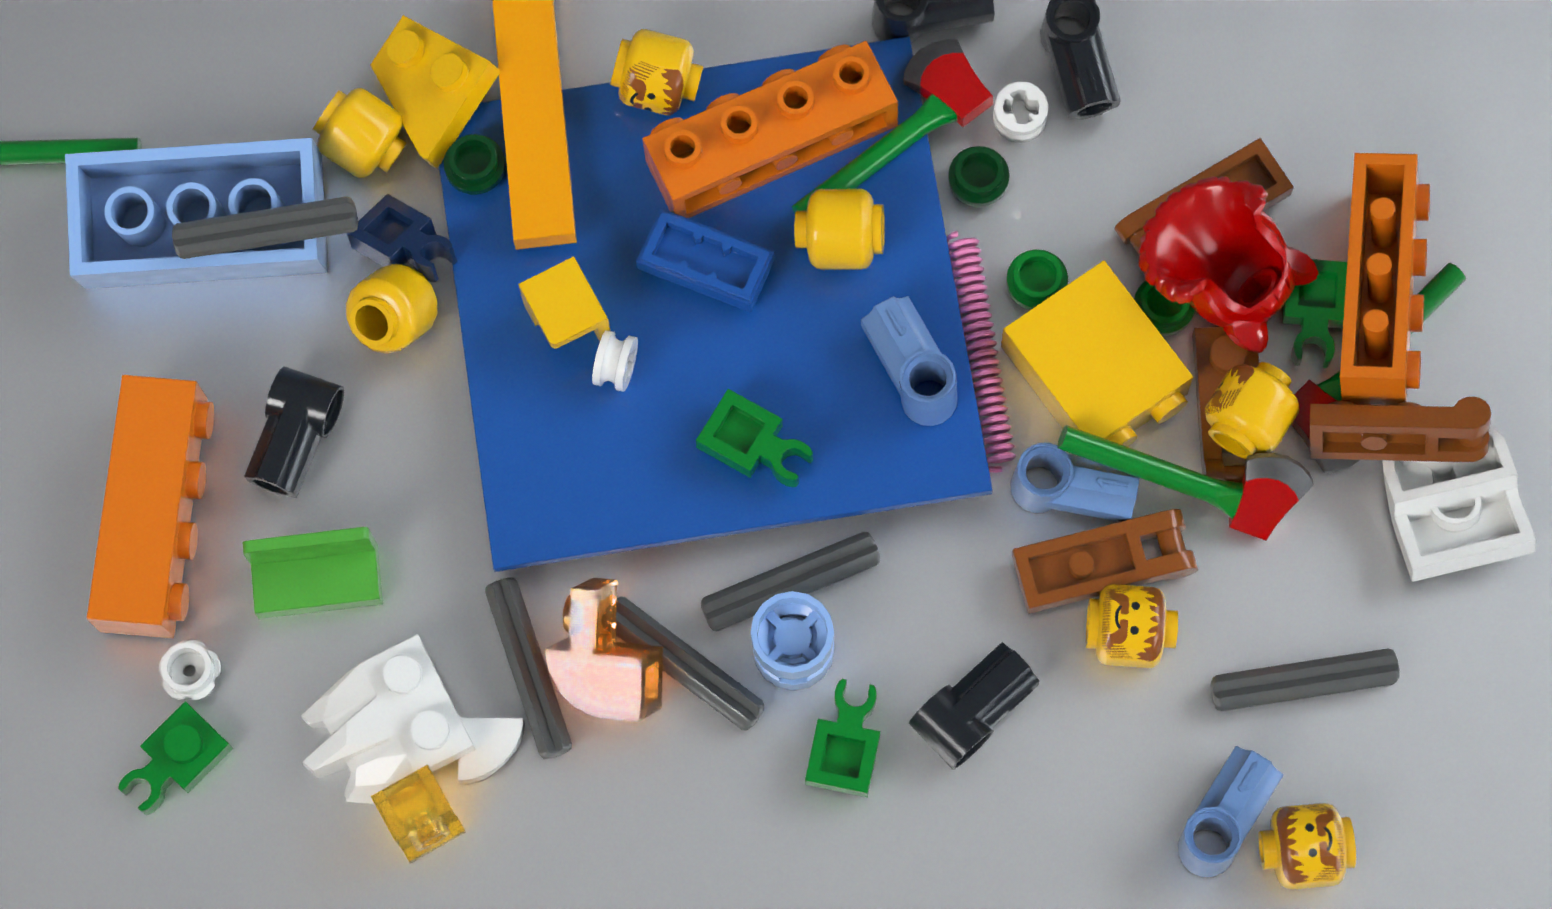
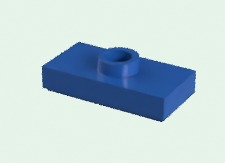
M660 208L636 260L638 270L751 313L775 261V251Z

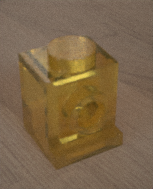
M428 764L371 796L393 839L403 850L410 864L466 833Z

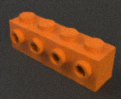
M867 40L852 47L845 44L839 45L824 52L817 62L797 71L793 69L778 71L769 76L762 83V86L740 96L737 93L723 95L711 102L705 111L685 120L677 117L660 123L651 131L650 135L642 138L645 159L670 212L690 218L897 127L898 100Z
M1354 154L1340 366L1342 401H1350L1357 405H1394L1400 402H1407V389L1420 388L1421 351H1410L1411 332H1423L1424 295L1413 294L1414 276H1426L1427 239H1416L1417 221H1429L1430 184H1419L1418 154Z
M122 375L87 612V620L99 632L174 639L176 621H184L187 616L189 586L187 583H182L185 559L193 560L198 539L197 524L190 521L193 500L202 499L206 483V466L204 462H199L202 439H210L214 426L213 402H207L208 398L197 381Z

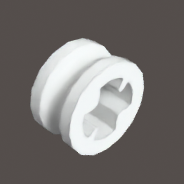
M1018 81L1008 84L999 91L995 98L993 113L995 129L1003 138L1011 142L1025 143L1034 140L1042 133L1046 126L1049 106L1046 95L1039 87L1030 82ZM1024 101L1026 110L1036 111L1037 116L1029 113L1028 123L1018 124L1016 123L1015 115L1005 114L1004 109L1011 112L1013 102Z
M605 330L595 357L592 374L594 385L603 386L604 382L610 381L615 384V389L624 392L627 389L637 355V337L628 336L626 340L620 341L616 338L615 332Z

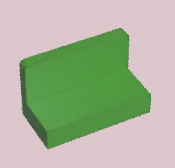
M368 527L243 541V555L251 564L254 611L258 619L383 605L378 544Z

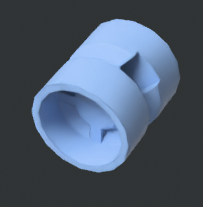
M795 591L776 594L762 603L753 617L750 633L755 664L764 679L778 688L793 691L809 688L822 680L832 666L835 651L832 619L824 605L809 594Z

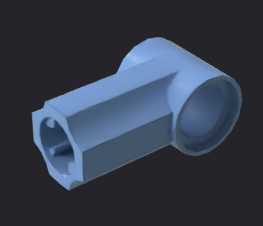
M893 296L875 305L872 311L861 319V326L899 392L905 414L912 421L920 425L934 426L945 422L952 416L957 407V381L953 363L938 349L909 296L903 298ZM927 380L936 381L944 387L939 393L931 396H923L913 390L920 382Z
M1037 443L1028 447L1021 454L1011 478L1010 486L1015 502L1024 510L1032 513H1045L1054 509L1122 522L1132 518L1140 478L1080 456L1067 454L1052 443ZM1034 467L1045 468L1054 475L1057 486L1051 489L1037 488L1029 482L1026 471Z
M1235 746L1198 808L1188 819L1178 842V856L1183 866L1191 873L1201 877H1215L1224 873L1232 864L1239 848L1283 778V774L1273 766L1271 761L1253 750H1245ZM1202 829H1210L1217 832L1224 839L1226 851L1219 855L1203 853L1197 848L1193 834Z

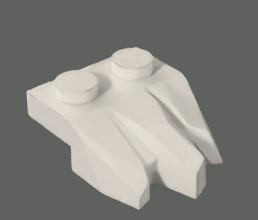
M1491 426L1488 430L1490 436L1488 453L1484 458L1476 462L1383 460V474L1393 528L1412 582L1535 553L1536 537L1517 489L1518 472L1504 435Z
M418 634L359 663L343 675L301 715L311 728L327 727L331 733L330 737L302 762V765L317 778L349 768L351 774L344 791L346 802L380 805L421 784L419 778L476 750Z

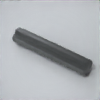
M346 196L177 223L172 228V239L176 254L180 258L187 259L351 233L358 228V216L354 201Z
M861 532L710 594L701 600V608L709 627L713 631H719L753 617L762 603L776 594L790 591L809 594L877 566L880 562V553L870 533Z
M514 577L500 579L487 585L485 593L538 752L543 759L554 758L572 749V742L519 584Z
M618 597L608 607L602 618L603 624L608 630L738 728L747 731L760 718L765 707L759 697L626 597Z
M1387 648L1220 674L1212 678L1210 688L1216 710L1226 711L1393 685L1399 679L1400 670L1394 650Z

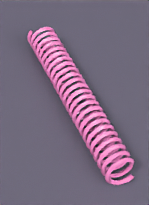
M957 230L950 233L946 238L957 298L959 295H967L958 298L965 342L974 341V343L966 344L969 361L979 360L970 363V369H981L971 372L972 380L975 378L981 379L976 382L973 381L974 389L984 388L975 391L976 398L987 397L976 400L977 407H987L981 410L978 409L979 417L989 416L980 419L981 426L993 425L984 429L981 428L983 436L985 434L992 435L983 438L984 445L996 444L985 447L986 455L989 453H1000L987 457L988 464L1008 462L1016 457V454L1009 452L1015 445L1005 443L1009 442L1013 436L1006 433L1011 429V426L1003 424L1010 417L1003 414L1008 410V407L1001 405L1007 399L1001 395L1005 389L998 386L1003 382V379L996 377L1002 372L1001 369L996 367L1000 360L994 358L999 351L991 349L995 347L997 342L991 339L994 337L995 332L989 330L993 327L994 323L987 321L992 317V314L987 312L991 305L985 302L989 295L983 293L986 291L987 286L981 284L985 281L986 277L981 275L984 268L979 265L983 259L977 256L981 249L975 247L979 244L980 240L969 237L949 243V240L959 236ZM966 332H974L969 335H965ZM988 466L989 472H1002L1001 466Z

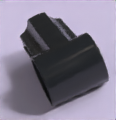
M874 0L872 27L875 34L882 41L910 36V41L914 42L921 33L993 22L995 16L993 0ZM894 2H903L908 4L914 12L908 15H896L889 11L886 6Z
M1051 0L1040 30L1041 43L1050 54L1068 119L1080 118L1083 120L1102 115L1106 111L1118 107L1121 101L1099 29L1100 9L1095 0ZM1062 16L1074 17L1082 23L1085 31L1073 35L1064 33L1057 27L1055 20Z
M283 366L277 373L267 397L265 416L268 419L244 475L246 480L265 491L279 496L297 498L321 437L327 438L338 420L344 400V387Z
M1002 642L953 688L951 685H947L932 696L915 713L909 724L952 770H955L990 738L994 732L992 728L1009 712L1014 710L1039 685L1040 680L1035 676L1027 662L1015 650Z

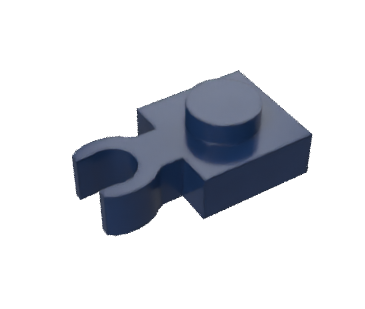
M386 194L358 221L356 231L347 233L352 249L383 267L392 264L405 265L409 262L429 282H437L439 280L434 263L431 262L432 259L445 258L454 265L457 263L452 243L447 238L436 235L432 219L390 194Z

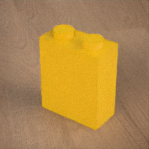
M1105 260L1003 328L1001 348L1062 429L1068 425L1129 447L1138 438L1134 432L1153 418L1158 424L1166 422L1180 412L1188 403L1185 396L1188 395L1193 380L1192 374Z

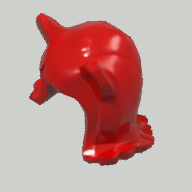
M1213 176L1198 180L1197 183H1189L1182 187L1180 191L1168 195L1166 201L1160 202L1155 209V217L1146 220L1143 225L1145 233L1140 238L1141 245L1138 248L1140 253L1138 262L1140 269L1145 272V280L1151 286L1155 285L1158 292L1171 302H1178V304L1190 303L1196 312L1208 322L1223 327L1227 336L1236 345L1247 351L1262 353L1268 343L1267 322L1282 308L1295 285H1305L1316 280L1319 274L1316 265L1307 254L1286 245L1274 220L1262 211L1266 205L1265 198L1267 197V192L1261 185H1255L1246 180L1232 182L1229 177L1224 176L1219 178Z

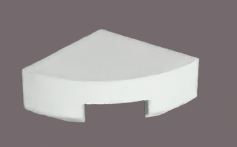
M460 718L476 750L458 759V782L460 784L478 782L500 769L521 744L525 729L524 719Z

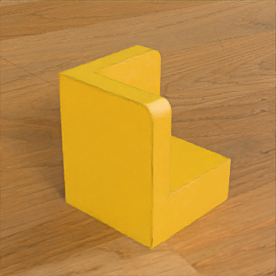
M574 256L518 284L524 306L535 326H540L552 348L557 349L593 330L600 341L605 330L611 331L608 317Z

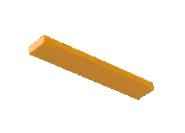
M492 0L498 69L501 71L499 81L515 249L577 243L554 0Z

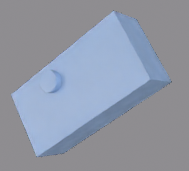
M312 138L65 154L70 276L85 289L328 273L326 237L187 259L180 258L176 254L172 239V228L177 223L324 200L322 154Z

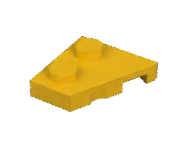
M404 15L370 64L393 108L401 114L402 124L418 154L436 169H438L447 150L456 141L501 72L491 61Z

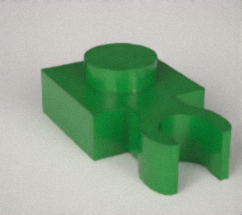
M1312 259L1319 274L1316 280L1309 284L1294 286L1288 300L1283 305L1282 323L1301 325V332L1297 335L1291 351L1292 362L1295 366H1300L1302 347L1307 344H1316L1324 352L1322 368H1328L1335 353V343L1328 331V327L1343 328L1347 262Z
M727 389L696 439L697 449L751 478L759 464L762 463L772 470L774 477L781 484L788 487H797L799 476L786 470L782 465L783 461L789 456L801 457L810 464L813 461L812 449L807 444L795 439L782 440L777 437L783 427L782 418L730 389Z
M841 679L835 689V707L838 711L837 722L818 719L805 777V785L868 798L881 731L863 728L865 719L874 711L877 692L875 686L870 684L868 698L863 705L858 707L848 705L843 697L846 691L847 680Z
M185 701L140 745L152 760L144 768L135 769L126 774L120 781L118 789L127 796L137 784L149 783L151 794L138 809L145 815L152 814L162 805L166 790L174 781L189 793L233 747Z

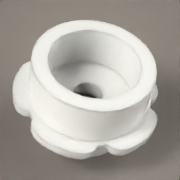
M184 640L175 644L163 654L159 662L158 671L164 679L162 682L163 689L169 696L177 700L190 697L196 701L207 697L215 688V678L221 674V662L218 655L212 650L208 651L205 649V644L198 640ZM190 665L194 666L196 669L195 674L190 677L184 674L185 668Z

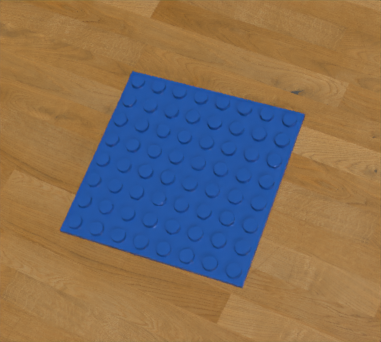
M910 36L868 43L898 100V125L922 106L920 94L904 85L903 81L904 71L913 57ZM829 49L703 68L695 101L682 99L679 110L672 115H662L622 103L618 94L619 87L611 86L610 83L562 90L577 243L515 249L501 99L481 102L457 138L459 139L469 134H478L491 138L500 146L506 163L505 173L500 183L492 190L483 194H465L455 189L449 183L444 171V159L439 165L448 236L457 259V263L455 265L452 264L494 572L985 496L993 493L928 134L855 188L866 190L872 196L874 204H883L884 252L883 254H874L871 265L866 269H816L809 261L807 248L795 247V213L792 205L894 128L688 218L775 251V261L751 313L637 269L636 260L660 208L670 211L646 163L642 138L650 135L657 125L668 119L679 117L685 120L705 111L711 102L723 95L737 93L740 96L762 86V83L769 76L784 69L797 71L817 62L818 58ZM573 256L575 257L607 315L610 330L615 332L616 338L620 341L626 340L628 336L638 338L634 369L628 387L624 392L616 390L615 384L610 381L604 382L603 386L594 385L592 382L595 357L600 343L594 330L557 349L552 348L540 326H535L522 300L518 286L519 283ZM893 296L896 298L909 296L938 349L954 365L957 381V407L952 416L941 424L934 426L920 425L912 421L905 414L899 392L862 329L861 319L868 315L875 305ZM927 380L920 382L913 390L920 395L931 396L939 393L944 387L936 381ZM727 389L782 418L783 427L777 437L782 440L795 439L802 441L812 449L813 461L811 464L798 456H789L782 463L786 470L799 476L797 487H788L781 484L774 477L772 470L762 463L759 464L752 477L749 478L696 448L697 437Z

